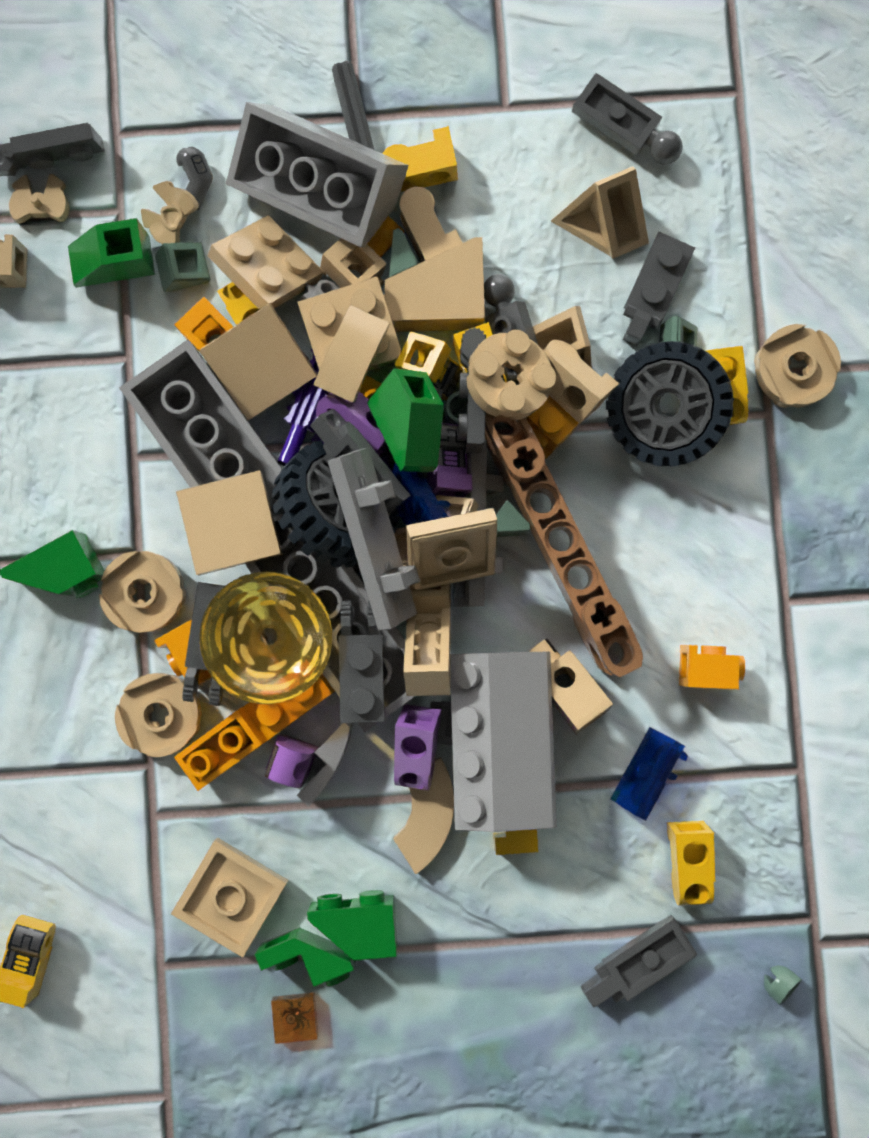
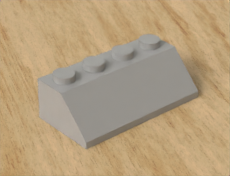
M246 102L226 185L352 244L365 247L395 208L409 165L274 105Z
M550 652L451 654L455 830L502 832L557 827Z

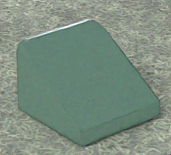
M399 228L393 230L389 278L418 264L403 231Z
M202 242L163 243L155 255L164 292H172L209 283L211 280Z

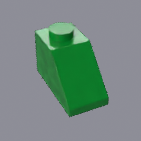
M71 530L0 569V576L7 580L52 593L68 596L75 595L76 598H81L99 588L97 582L101 581L105 570L86 534Z

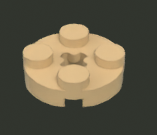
M802 324L785 326L773 333L755 355V374L762 391L773 400L775 405L782 408L806 407L823 399L832 391L835 386L837 373L841 368V357L834 341L823 331L818 330L816 332L811 328H804L806 325ZM794 356L797 361L804 360L807 367L802 370L803 376H798L790 371V357Z
M511 330L508 333H497L489 336L478 345L468 362L469 375L467 376V387L469 393L482 410L495 417L500 414L505 417H512L510 420H520L530 416L547 400L551 387L556 381V373L551 367L545 352L521 330ZM503 367L516 372L518 375V385L512 380L506 383L501 376L505 372Z
M149 551L127 552L114 559L103 573L101 579L103 581L101 587L102 594H99L100 605L106 617L117 627L136 633L155 632L169 625L179 614L187 597L184 580L174 563L164 556ZM137 582L143 585L150 583L152 590L149 592L151 598L147 602L143 599L137 602L134 600L133 596L137 592L134 585Z
M152 673L141 676L128 684L123 691L125 693L122 695L119 705L116 706L115 725L118 734L127 746L138 750L140 753L147 754V756L163 757L180 751L190 743L200 730L202 714L198 696L196 695L193 702L183 701L184 679L180 676L165 673ZM159 703L161 708L168 709L169 715L165 717L166 724L160 726L158 721L151 722L149 720L148 714L154 711L153 704Z

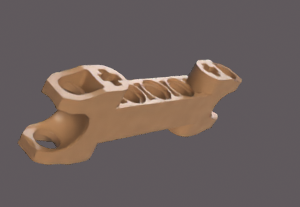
M485 413V439L487 440L488 451L499 474L504 476V482L509 486L524 518L530 523V530L573 615L574 624L595 665L607 675L611 676L614 674L617 677H622L642 667L643 653L621 605L612 597L545 463L543 449L527 419L523 418L516 421L510 420L512 417H505L500 414L495 417ZM498 423L507 424L513 433L501 435L497 433L494 425ZM518 460L520 465L528 464L529 469L525 471L523 466L517 469L515 467L516 461ZM535 493L547 495L551 501L550 511L547 513L534 511L530 505V496ZM562 530L569 536L570 544L566 551H557L552 548L549 543L551 531ZM572 567H581L588 575V583L582 590L575 589L568 581V572ZM596 609H600L603 617L598 619L599 622L594 623L591 620V616L596 613ZM615 642L622 649V658L617 664H613L608 656V650Z

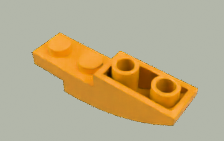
M311 657L304 661L302 667L297 672L286 674L272 685L279 686L295 680L291 687L279 692L263 691L174 756L197 791L208 785L335 692L318 666L309 675L304 676L313 662Z

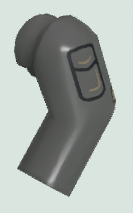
M195 147L182 148L177 153L176 162L178 166H183L182 168L189 179L185 190L195 197L200 208L212 183L213 174L203 152Z

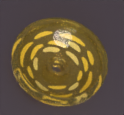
M257 572L233 580L213 597L202 618L199 641L201 655L208 672L225 691L247 702L275 704L299 696L318 680L331 655L333 631L325 605L309 586L286 574ZM266 628H272L276 631L277 641L274 644H267L263 641L262 633Z

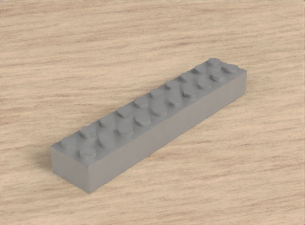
M188 339L119 388L190 488L258 470L262 472L282 555L245 565L261 587L281 585L297 593L294 595L278 590L264 591L269 599L277 601L273 605L304 648H306L309 636L313 635L314 644L309 652L313 660L319 646L322 647L321 657L317 666L340 697L339 636L342 635L341 601H351L354 607L353 635H369L368 620L366 618V607L368 606L369 598L364 582L353 567L346 568L344 564L339 568L331 567L330 559L324 564L315 561V551L307 556L300 551L304 544L299 540L293 544L288 538L292 532L291 528L282 530L278 521L283 515L275 514L273 505L277 500L272 499V490L276 487L274 482L280 474L282 467ZM281 599L290 600L297 606V609L287 607L279 601ZM302 602L308 604L315 611L321 626L320 632H318L313 618ZM291 614L296 615L302 622L305 631L304 637H302ZM396 626L392 629L380 630V634H383L385 718L415 697L406 696L403 673L405 639ZM379 722L358 724L366 732Z

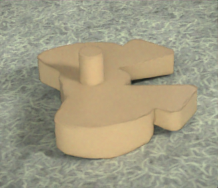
M49 174L44 194L41 192L33 194L27 175H23L12 184L15 192L12 193L10 198L9 210L16 223L21 224L31 217L37 219L50 217L58 222H64L67 219L70 207L68 199L63 192L66 185L54 174Z
M164 181L154 185L153 189L167 206L161 208V214L149 209H141L143 226L149 228L153 238L161 244L180 243V229L183 227L187 216L195 212L199 205L190 192L174 187L171 181Z

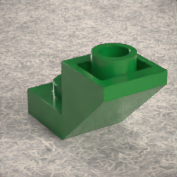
M300 927L261 943L255 953L261 971L271 966H274L275 971L285 969L299 960L298 955L301 954L313 987L324 982L329 987L345 981L350 977L349 972L354 970L356 960H352L332 941Z

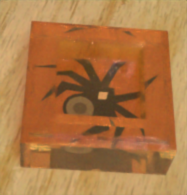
M315 992L273 996L271 1006L275 1044L317 1040L319 1033Z

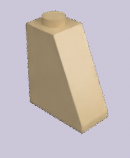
M474 237L384 280L385 294L383 295L395 332L467 330L484 324L482 237Z

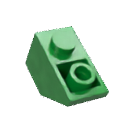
M137 218L94 225L68 246L73 285L76 288L155 275L150 236Z
M394 368L367 404L399 470L407 472H433L438 467L444 404L427 372Z
M369 890L359 893V898L342 899V894L333 893L318 896L317 902H311L307 910V920L352 960L397 957L398 941L394 895L384 896V891Z

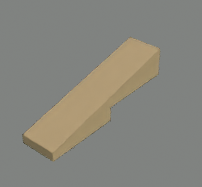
M451 583L412 591L411 586H409L417 614L407 619L403 670L406 696L451 695Z

